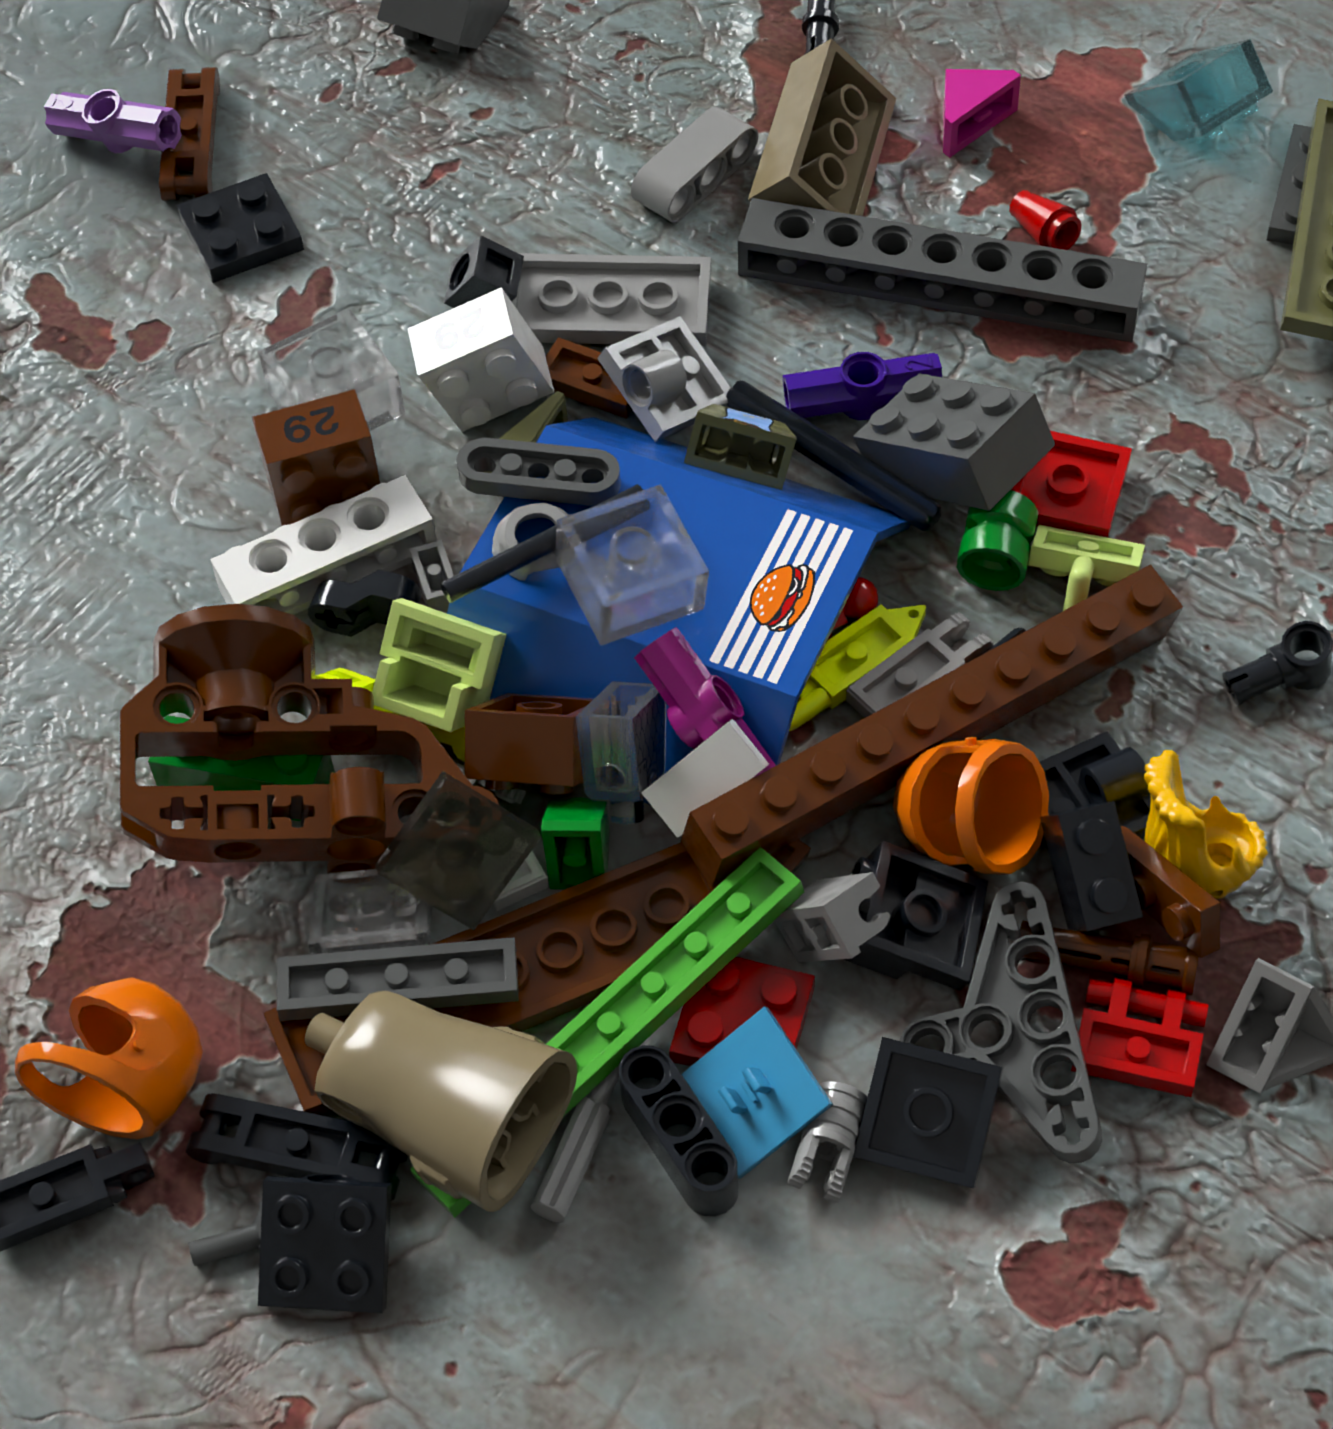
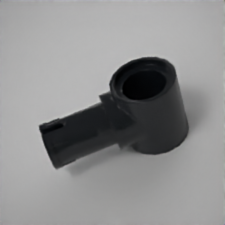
M1302 621L1295 623L1286 630L1282 636L1281 643L1266 649V655L1231 671L1223 672L1222 677L1229 694L1233 692L1231 694L1233 702L1237 706L1241 705L1244 701L1280 685L1283 689L1292 686L1304 690L1320 687L1331 675L1333 651L1331 634L1323 625L1316 622ZM1307 650L1317 653L1319 657L1314 660L1304 661L1296 658L1294 655L1300 651Z

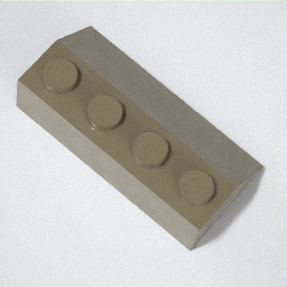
M832 38L791 63L748 197L750 202L752 198L863 216L896 97Z

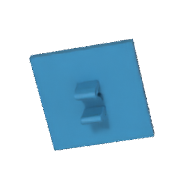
M765 1006L681 1074L733 1150L738 1163L739 1179L744 1177L833 1105L769 1008Z

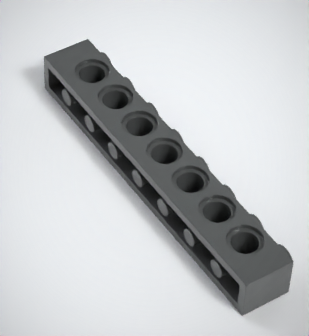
M756 198L751 199L738 238V275L1126 342H1133L1148 265L1147 263Z

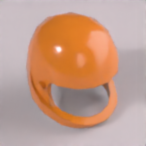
M967 737L964 741L942 743L913 759L897 781L893 808L901 832L918 852L949 866L969 864L974 868V871L983 874L1007 875L1026 866L1040 847L1044 834L1040 817L1048 815L1049 791L1044 769L1035 753L1017 742L998 739L977 740V737Z
M131 977L89 987L72 999L69 1008L73 1028L88 1050L51 1042L26 1044L20 1047L15 1060L17 1080L32 1097L57 1114L83 1127L113 1137L136 1140L151 1137L171 1120L194 1085L203 1054L198 1028L182 1003L157 984ZM32 1061L63 1066L85 1075V1077L73 1085L60 1086L41 1074Z

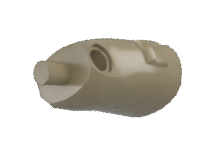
M377 991L369 994L350 1014L345 1023L325 1013H319L312 1019L305 1034V1044L325 1054L317 1072L314 1091L325 1106L354 1124L370 1130L410 1158L416 1173L424 1183L434 1185L455 1199L465 1198L487 1212L500 1210L520 1189L559 1126L570 1103L577 1080V1063L572 1053L546 1045L535 1036L512 1030L509 1027H489L437 1012L390 991Z

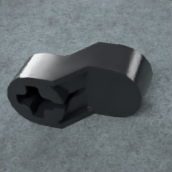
M379 569L353 584L338 580H325L316 589L308 608V616L314 624L326 631L352 637L375 623L387 625L393 600L403 598L419 604L422 591L413 580L406 576Z

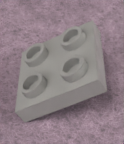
M681 316L605 347L597 358L655 442L694 425L697 412L711 404L728 407L726 395L731 387Z

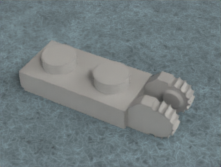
M955 613L934 629L930 630L927 628L849 686L846 690V702L861 716L866 718L979 657L994 645L993 641L982 633L954 652L950 647L963 637L970 625V620L962 613Z

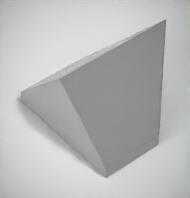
M1258 958L1206 1065L1261 1094L1267 1089L1333 1063V1016L1313 985Z

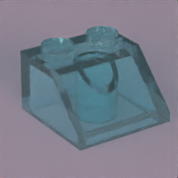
M1251 39L1194 52L1124 96L1132 108L1174 142L1194 138L1196 143H1202L1222 133L1223 128L1221 124L1230 118L1232 121H1237L1256 112L1259 109L1256 102L1271 94L1273 90Z

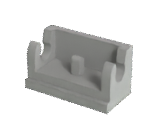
M873 872L818 879L806 887L804 893L774 920L798 963L853 958L861 953L860 945L886 927L890 919L888 912L874 915L869 922L864 921L859 915L860 903L864 899L871 898L880 888V884Z

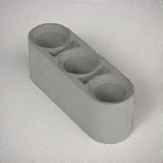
M712 106L638 171L631 186L632 199L672 223L680 221L750 158L758 142V130L722 108Z

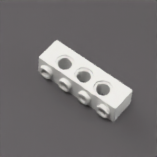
M404 475L390 482L378 484L371 490L344 502L332 504L322 511L293 524L283 525L274 532L242 546L232 547L225 553L210 560L219 591L226 604L267 606L294 615L309 608L316 589L322 581L338 580L353 584L378 569L392 572L412 563L409 548L436 541L432 517L408 478Z

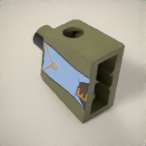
M711 404L697 412L684 464L782 490L797 437L782 422L725 406Z

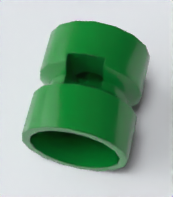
M1010 490L990 511L969 507L965 534L962 536L956 566L961 577L967 582L982 589L1004 591L1018 587L1025 580L1031 550L1029 543L1034 539L1038 520V510L1030 499L1025 495Z

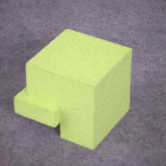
M403 598L393 600L379 653L389 658L381 660L379 663L372 691L374 705L448 732L465 727V710L490 700L507 634Z

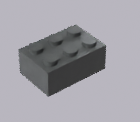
M918 374L904 384L903 389L886 406L873 413L870 421L853 436L861 455L929 498L988 511L1055 446L1035 393L928 374Z

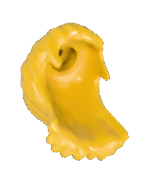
M1164 750L1160 756L1150 759V763L1145 765L1146 773L1144 774V779L1151 796L1150 812L1144 837L1145 842L1215 899L1224 898L1229 893L1239 889L1244 882L1250 880L1255 872L1263 866V859L1268 855L1266 849L1268 843L1264 838V831L1259 829L1257 822H1249L1245 814L1229 812L1218 796L1211 798L1208 809L1202 810L1191 804L1185 797L1178 754L1173 750Z

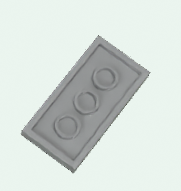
M519 253L524 256L517 297L511 302L540 343H555L559 337L576 344H615L681 316L700 345L706 346L711 284V257Z

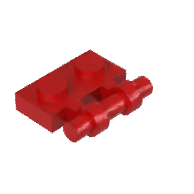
M1115 978L1114 984L1090 979L1085 1002L1107 1006L1109 1009L1108 1013L1087 1008L1083 1010L1079 1037L1088 1075L1191 1098L1204 1034L1180 1029V1025L1185 1023L1205 1027L1209 1004L1185 999L1186 993L1168 989L1167 995L1132 988L1133 982ZM1130 1011L1162 1018L1161 1024L1133 1019L1126 1017V1013ZM1072 1065L1071 1071L1076 1072V1068Z

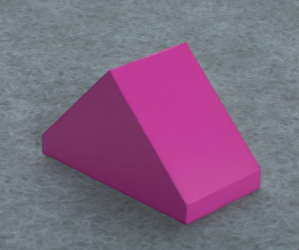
M945 69L943 153L946 156L952 157L1018 110L1021 79L1019 73L1015 70Z

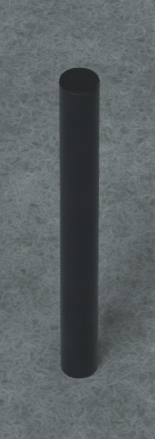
M636 484L441 582L440 585L445 597L452 603L647 505L648 500L645 492L639 484Z

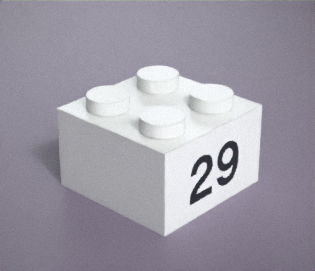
M502 287L408 328L419 378L461 432L483 425L491 419L519 407L529 405L542 397L554 393L543 346Z

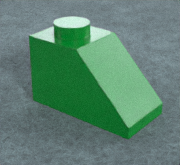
M582 797L571 798L567 801H549L542 819L541 833L550 890H565L607 873L610 837L607 801H592Z

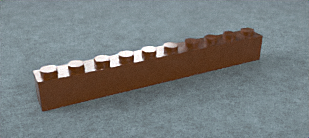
M1150 564L691 811L680 841L710 886L713 887L724 881L758 848H763L771 855L897 786L898 779L910 762L925 751L945 742L964 741L967 737H977V740H980L1162 640L1170 630L1183 606Z

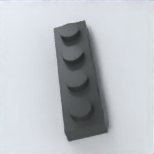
M515 937L277 957V1013L280 1021L313 1019L319 1013H325L331 1017L350 1016L369 994L377 991H390L402 995L430 1009L519 1001Z

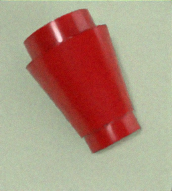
M1028 190L1019 192L1010 203L1009 212L1011 216L1018 221L1039 246L1068 250L1075 244L1081 233V221L1077 218L1075 210L1069 206L1031 193Z

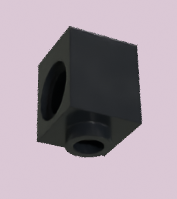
M480 235L451 263L444 304L456 308L501 287L509 299L513 301L518 293L524 256Z

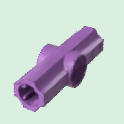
M103 89L91 96L62 92L60 95L51 94L44 106L46 111L45 125L53 134L101 141L113 153H123L133 147L164 151L167 148L175 149L182 136L180 132L181 117L174 108L123 101L119 94L112 89Z

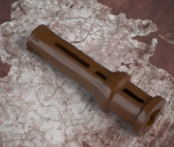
M1022 920L1020 927L1022 937L1033 935L1029 921ZM1053 927L1063 965L1128 976L1127 981H1132L1133 986L1142 987L1145 982L1181 988L1182 992L1186 993L1187 996L1193 995L1199 956L1187 947L1153 942L1150 935L1142 933L1141 936L1135 935L1134 941ZM1031 952L1024 956V958L1050 962V958L1039 952Z

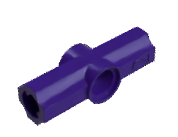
M856 352L846 357L840 367L782 375L785 407L803 418L843 412L849 418L855 420H870L872 414L886 406L903 389L904 384L918 374L942 377V366L938 354L935 353L883 360L878 355L870 352Z

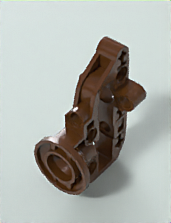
M245 604L204 606L177 614L159 626L154 637L153 680L129 700L120 711L121 829L126 836L167 859L204 863L326 861L328 876L341 881H359L375 876L379 871L381 860H425L467 857L481 854L493 842L500 807L498 800L492 792L483 787L473 786L425 724L411 717L375 710L373 693L362 687H352V679H316L315 644L311 629L292 614L267 606ZM177 712L189 716L190 719L184 723L174 724L164 720V717ZM288 712H297L305 716L306 720L299 723H290L282 719L281 716ZM304 754L398 755L410 760L414 765L418 782L385 784L384 772L370 767L358 766L341 769L335 773L331 772L329 784L261 785V790L213 791V785L138 786L136 784V760L139 757L208 756L219 760L238 761L261 756ZM414 815L422 818L427 825L417 829L409 828L400 819L404 816ZM441 816L446 817L444 827H439ZM468 817H474L475 826L469 825ZM268 818H271L270 829H268ZM204 819H207V830H203ZM291 819H300L302 827H292ZM172 821H183L184 828L172 829Z

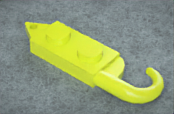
M880 604L827 640L798 699L789 732L799 728L826 708L830 707L833 709L845 701L846 690L849 686L917 637L926 615V605L886 609Z

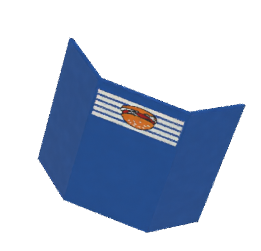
M596 417L546 425L536 443L607 451L619 463L621 487L618 494L639 484L645 492L648 504L585 535L583 553L575 566L569 571L565 572L562 568L537 571L529 574L525 581L518 580L508 574L449 603L447 614L507 634L490 700L506 693L612 700V767L593 776L592 782L589 783L640 801L641 792L632 719L659 692L634 657L650 643L677 627L709 673L719 676L733 689L743 706L744 715L742 719L775 765L780 764L798 699L875 543L909 529L911 524L895 513L786 478L783 489L779 490L684 464L688 447L664 439L655 442L649 434ZM504 497L460 573L493 557V536L497 525L515 508L529 504L548 503L561 508L569 516L573 517L593 506ZM546 518L523 521L515 531V538L518 543H521L555 526V524ZM666 702L664 774L694 750L681 740L671 726L667 717L669 706ZM655 772L651 774L648 786L657 780ZM643 796L644 803H647V804L651 805V804L647 801V799Z

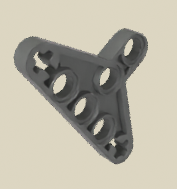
M1013 882L1004 886L996 894L992 903L964 1007L923 1017L911 1022L904 1029L900 1041L915 1045L923 1036L937 1035L945 1040L943 1051L945 1053L1004 1067L999 1092L1058 1159L1068 1163H1082L1091 1159L1099 1151L1102 1143V1129L1053 925L1041 891L1033 884ZM1025 902L1028 909H1030L1027 911V917L1033 935L1021 936L1018 923L1013 915L1015 913L1014 904ZM1008 939L1013 940L1014 942L1011 945H1009ZM1031 952H1039L1050 958L1048 970L1037 978H1026L1017 972L1019 961ZM1044 1006L1058 1008L1063 1013L1061 1025L1050 1033H1039L1030 1027L1032 1014ZM993 1020L999 1022L1004 1027V1034L1001 1040L994 1046L982 1048L976 1046L971 1041L973 1029L983 1021ZM1058 1061L1071 1063L1076 1068V1077L1068 1087L1052 1089L1043 1083L1044 1071L1050 1064ZM1046 1103L1054 1105L1049 1112ZM1072 1104L1073 1112L1080 1128L1089 1129L1080 1132L1081 1142L1069 1145L1065 1136L1057 1135L1066 1132V1124L1060 1106Z

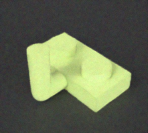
M1038 525L1031 546L1028 565L1039 567L1045 573L1053 576H1069L1063 607L1064 611L1088 598L1091 578H1094L1095 581L1102 585L1111 586L1139 571L1145 545Z

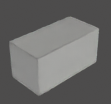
M442 540L409 548L413 569L422 591L425 605L447 613L450 602L445 597L440 583L453 577L454 574Z

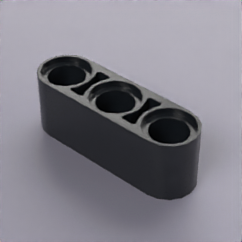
M647 1045L631 1049L623 1056L619 1064L621 1098L625 1110L687 1205L694 1212L703 1216L716 1217L726 1213L734 1206L738 1198V1163L733 1150L671 1058L662 1049ZM643 1078H654L660 1081L656 1087L650 1089H641L634 1085ZM676 1124H684L693 1129L687 1135L681 1137L671 1136L664 1132L670 1126ZM706 1172H717L725 1177L723 1181L715 1185H704L696 1180V1178Z

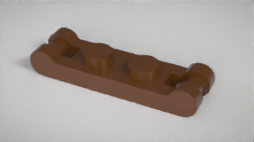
M217 67L202 68L201 73H186L185 69L169 70L165 107L174 108L180 115V132L182 136L175 149L167 148L161 151L159 188L162 201H176L179 199V195H195V198L213 191L212 164L217 98L220 95V78ZM181 171H193V175L178 176Z

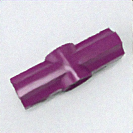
M677 627L650 643L634 657L669 706L667 717L674 731L689 747L697 748L733 719L769 763L767 767L754 777L776 766L742 719L744 710L736 693L722 678L709 673Z

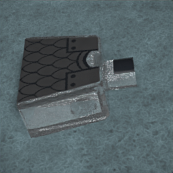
M612 681L576 716L584 790L590 799L609 800L611 822L620 825H631L644 820L645 797L641 792L665 773L666 702L653 684Z

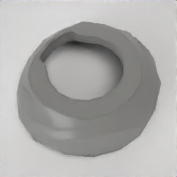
M536 503L517 507L497 525L493 536L492 554L495 556L519 544L515 538V531L523 521L546 518L557 525L571 518V516L561 508L548 503ZM584 536L509 575L518 580L525 581L529 574L537 571L562 568L565 572L569 571L575 566L583 553Z

